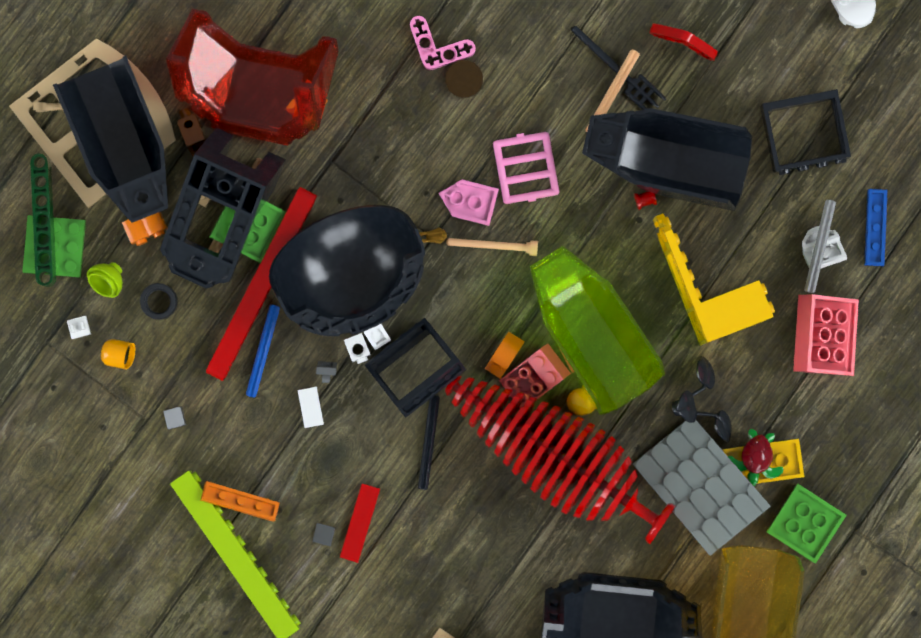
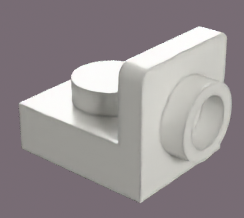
M381 324L364 331L374 350L391 341Z

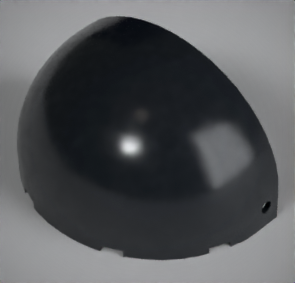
M386 205L358 206L324 217L290 239L278 252L271 264L269 282L286 316L304 330L323 336H340V334L351 333L353 335L367 331L385 322L396 314V310L403 303H407L418 287L423 274L425 248L417 227L404 211Z

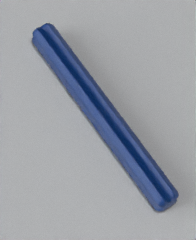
M271 304L269 306L246 395L255 398L258 392L280 307Z

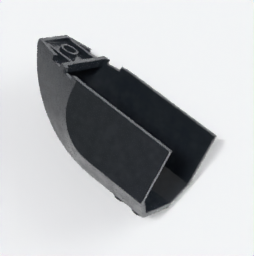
M123 56L118 61L60 84H53L91 177L130 222H136L168 209L164 146L127 56Z
M649 108L624 113L592 115L582 154L636 187L648 192L735 211L742 196L750 163L752 135L746 127Z

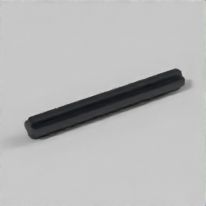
M436 395L429 399L418 489L427 490L429 485L440 397Z

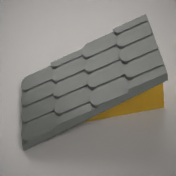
M684 421L632 464L666 505L668 503L675 505L672 512L709 556L771 507L697 421L694 423Z

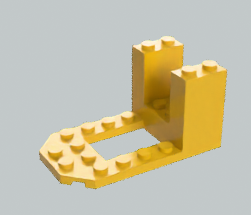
M663 213L655 216L653 222L656 228L659 227V233H657L658 240L700 346L774 317L772 314L775 312L771 301H767L765 296L768 294L764 283L761 284L759 280L701 303L699 300L702 299L698 287L695 288L692 282L695 280L691 269H687L685 264L688 262L684 251L680 252L678 246L680 240L677 233L673 234L668 216L665 217Z

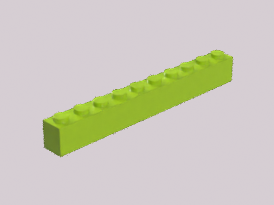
M191 470L187 471L170 483V485L276 638H288L300 629L299 624L301 622L295 614H290L288 611L290 607L284 598L280 599L276 594L279 591L274 583L267 581L265 577L268 575L263 567L258 568L254 562L257 559L251 551L247 552L244 547L246 543L240 535H235L233 532L235 527L229 519H224L222 508L200 501L203 487L199 482L202 480L196 471L194 473Z

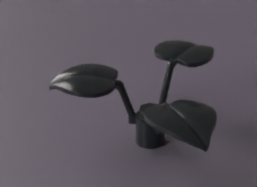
M700 356L697 362L696 374L702 387L693 393L688 390L684 391L679 400L672 402V410L676 416H682L689 423H694L697 415L714 417V426L718 435L726 443H729L732 425L728 414L723 410L719 411L718 414L697 412L693 396L705 390L706 387L712 389L715 384V373L710 362L704 356Z

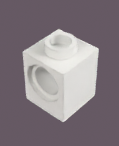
M362 333L344 340L352 362L357 361V364L368 360L367 356L371 354ZM356 344L363 346V352L360 355L353 353V347Z

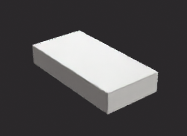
M317 387L298 390L304 427L324 425Z

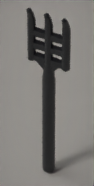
M573 26L571 31L617 74L621 67L581 29ZM639 74L638 78L632 79L629 75L625 81L628 83V89L624 90V94L641 110L647 109L643 105L646 100L656 108H659L658 104L650 97L653 92L664 101L666 100L665 96L642 74ZM640 81L644 83L641 88L637 85ZM647 86L651 89L648 93L644 91ZM633 88L637 90L634 95L630 93ZM641 94L643 98L639 101L637 97Z

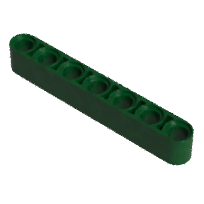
M38 153L32 156L30 161L35 278L38 284L44 287H51L56 282L52 170L50 159ZM43 158L45 164L43 167L38 168L37 161ZM44 177L46 183L43 187H39L37 184L38 180ZM43 196L46 197V204L39 206V199ZM44 215L47 216V223L40 225L39 219ZM43 235H47L49 238L46 244L40 243V238ZM44 254H48L49 261L43 264L41 257ZM45 273L50 274V280L47 283L42 281V276Z

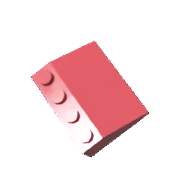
M813 294L798 295L793 371L854 376L858 299Z

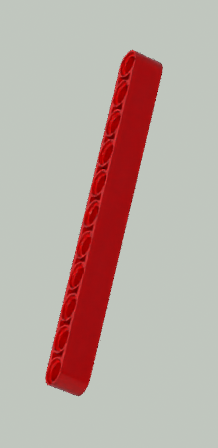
M299 187L207 367V374L221 381H224L271 289L269 282L271 264L282 247L300 232L316 201V194L302 187Z

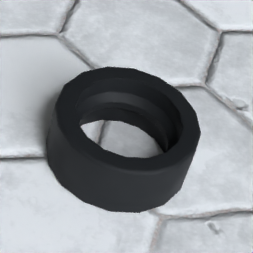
M151 284L141 294V309L152 319H167L177 308L178 300L176 293L165 284ZM157 290L166 292L170 298L168 309L161 313L153 312L147 303L149 295Z

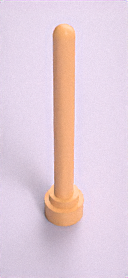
M454 238L446 240L448 246L526 251L529 256H537L538 241L533 240L526 242V244Z

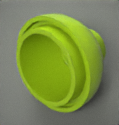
M114 262L110 264H96L87 271L88 282L98 294L113 298L118 296L122 290V269L118 264Z

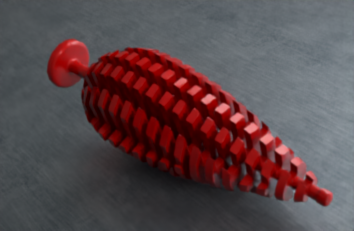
M458 376L447 385L445 389L447 396H450L453 391L456 392L452 400L455 408L464 398L466 399L460 412L463 417L469 414L474 405L477 406L469 419L471 427H474L479 422L484 412L487 413L477 430V435L480 438L486 434L490 426L497 420L485 441L488 448L495 443L505 430L494 450V454L497 457L501 456L506 447L515 438L503 460L506 467L512 463L513 459L526 444L513 466L512 473L515 476L521 472L535 453L521 479L525 485L535 475L549 455L531 485L530 489L534 493L539 490L557 463L560 462L540 496L541 499L545 501L549 498L568 469H570L566 479L552 499L551 506L556 508L570 491L577 478L581 477L561 510L562 513L568 514L588 484L591 483L589 491L579 504L573 517L580 518L599 490L603 492L586 521H593L608 499L612 497L614 500L601 521L609 520L619 504H622L625 507L620 516L631 510L652 525V528L645 537V541L651 544L674 510L675 505L668 503L660 515L654 513L637 501L638 488L632 497L627 495L637 479L636 470L632 472L620 490L616 488L632 463L629 456L617 470L611 481H606L624 452L621 445L608 460L600 474H596L616 441L612 436L599 450L590 466L586 468L588 461L606 433L604 430L600 429L579 459L575 460L594 430L595 425L590 422L586 425L567 454H565L568 446L581 428L584 418L577 417L555 447L557 440L567 427L573 413L565 412L546 437V434L559 415L560 407L554 406L536 429L547 410L548 402H541L525 423L535 406L537 398L530 397L515 415L525 396L524 393H517L510 404L501 412L513 390L505 389L497 401L491 405L493 398L500 389L498 385H493L483 399L480 397L488 382L480 381L472 392L470 388L475 381L474 378H467L461 385L459 381L462 376Z

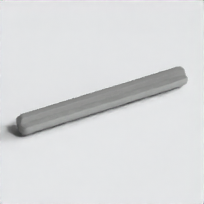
M833 200L825 201L804 289L808 293H814L816 290L836 202Z

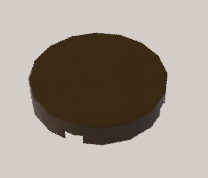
M459 60L453 63L445 75L448 90L459 98H469L476 95L483 84V74L480 67L469 60Z

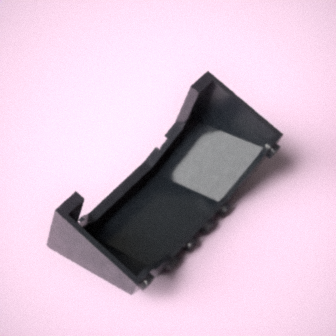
M584 572L579 574L575 580L570 578L559 583V587L555 589L552 587L545 589L540 638H702L701 606L696 602L690 603L687 601L686 596L676 589L670 590L662 580Z

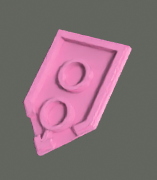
M460 180L439 192V195L452 217L489 226L499 189Z

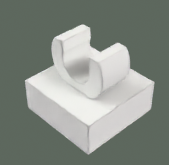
M87 316L67 320L71 339L91 335Z

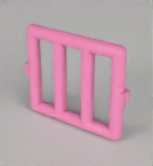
M548 132L529 135L522 133L517 134L513 138L493 142L502 198L505 204L527 200L528 202H534L539 198L559 194ZM539 140L543 141L544 151L503 158L501 147ZM546 159L548 170L506 177L505 166ZM548 177L550 179L551 189L512 196L509 194V184Z

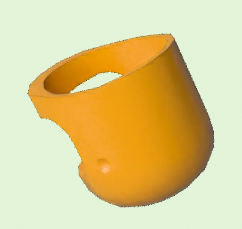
M116 339L107 340L101 349L102 362L107 366L127 370L132 366L135 358V344ZM128 346H129L128 360H127V363L124 364L125 354H126L127 348H128Z
M584 388L574 389L567 397L568 409L577 416L590 414L596 408L594 393Z

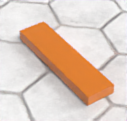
M208 481L205 482L200 500L272 522L276 519L280 502Z

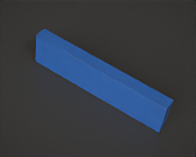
M867 189L864 266H885L887 190Z

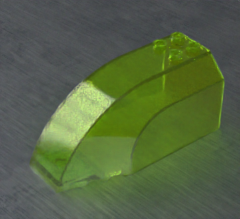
M561 246L530 266L544 326L560 355L599 415L624 406L648 391L665 375L662 360L608 280L597 274L595 270L588 267L564 246Z

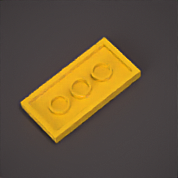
M799 439L771 442L773 460L769 467H783L784 470L780 476L769 479L760 473L758 483L804 477ZM744 446L722 449V451L727 456H732L738 461H742L741 455ZM742 471V474L747 478L749 471Z

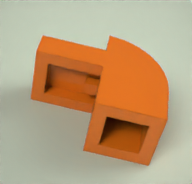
M508 332L485 369L501 379L524 344V341Z

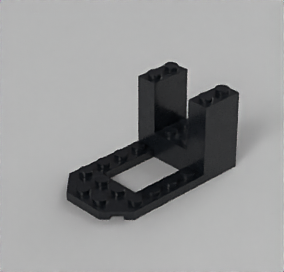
M217 127L194 154L160 248L163 256H166L169 262L168 266L173 274L206 289L219 283L229 282L232 279L254 219L274 192L286 159L271 152L266 154L256 169L233 160L226 155L234 135ZM201 195L236 211L220 254L186 239Z

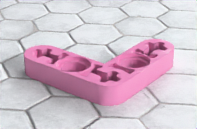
M422 16L412 18L410 22L411 31L421 61L426 69L434 70L474 55L475 44L468 39L436 49L426 19ZM417 20H419L420 23H424V25H422V31L423 33L427 31L428 34H421L420 36L416 37V34H419V30L417 27L414 28L413 26L416 25ZM428 38L430 40L429 47L422 48L419 45L420 40ZM464 44H467L468 47L472 46L470 53L467 54L466 51L460 52L461 56L457 57V50L454 47L458 46V50L464 48ZM452 50L454 52L453 59H445L443 56L444 52ZM440 52L443 63H439V60H436L433 66L430 63L426 64L425 61L428 60L429 56L432 59L437 58L438 55L436 53Z

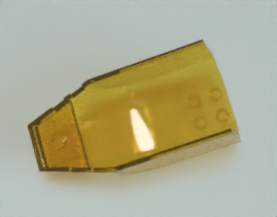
M741 545L723 548L721 550L714 604L712 638H796L805 573L800 558L778 549Z

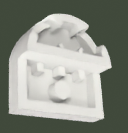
M831 0L839 14V20L844 25L848 24L854 26V28H862L870 24L876 12L875 0Z
M819 226L810 229L802 241L803 256L809 268ZM835 230L829 231L821 268L847 260V255L840 242V236Z

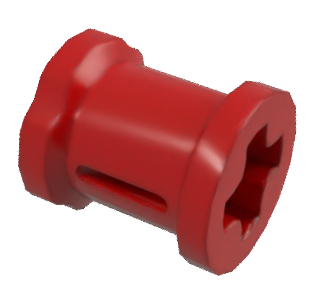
M634 193L638 210L651 204L657 205L655 193Z

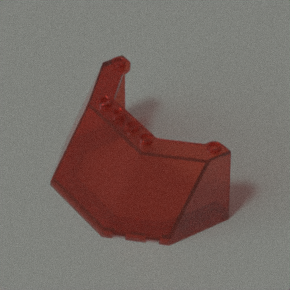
M192 9L166 58L175 98L180 102H187L191 106L190 110L202 119L204 117L212 122L211 126L214 129L217 127L228 133L288 146L293 140H299L308 135V132L311 130L319 129L338 56L337 39L328 36L321 37L317 45L299 55H292L240 44L213 22L206 11ZM294 99V108L287 109L289 103Z

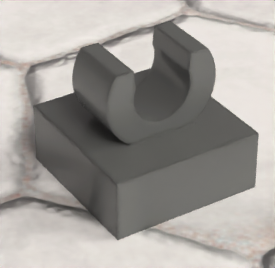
M318 361L316 374L322 375V383H330L331 375L336 376L337 362Z

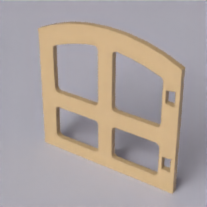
M98 39L92 41L9 106L88 208L103 198L106 193L97 183L88 188L65 160L64 154L77 145L73 132L70 131L59 141L52 143L30 115L29 110L33 107L34 102H40L49 94H54L58 99L53 84L67 81L95 58L102 60L106 64H111L123 58L124 55ZM85 55L88 60L78 66L75 61ZM128 59L164 149H166L176 141L167 110L149 80ZM38 91L41 96L31 102L28 98Z

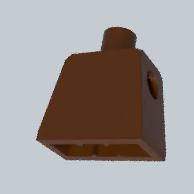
M185 108L178 112L181 119L177 123L188 150L194 156L206 141V137L196 115H191L189 108Z

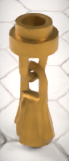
M440 227L427 232H419L420 236L426 235V239H422L423 243L441 244L447 238V233Z

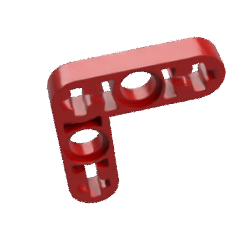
M653 23L649 31L651 35L657 38L684 44L708 60L714 61L718 53L709 44L682 29Z

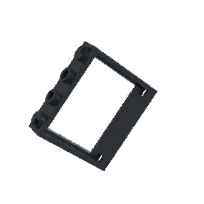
M838 89L763 103L760 106L773 173L779 172V175L789 174L790 170L798 169V172L809 170V166L814 165L817 168L828 166L829 162L834 161L835 164L846 163V159L851 157ZM831 100L841 154L779 165L769 112Z
M426 318L416 323L411 329L365 364V367L405 418L466 371L461 361ZM431 334L451 360L399 400L379 374Z

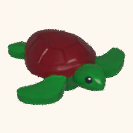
M750 429L748 435L751 440L747 442L742 450V461H738L732 456H728V458L741 472L749 471L747 479L755 486L759 481L760 473L769 479L780 476L784 468L769 467L773 460L770 442L775 438L774 433L764 436L762 434L758 435L757 431Z

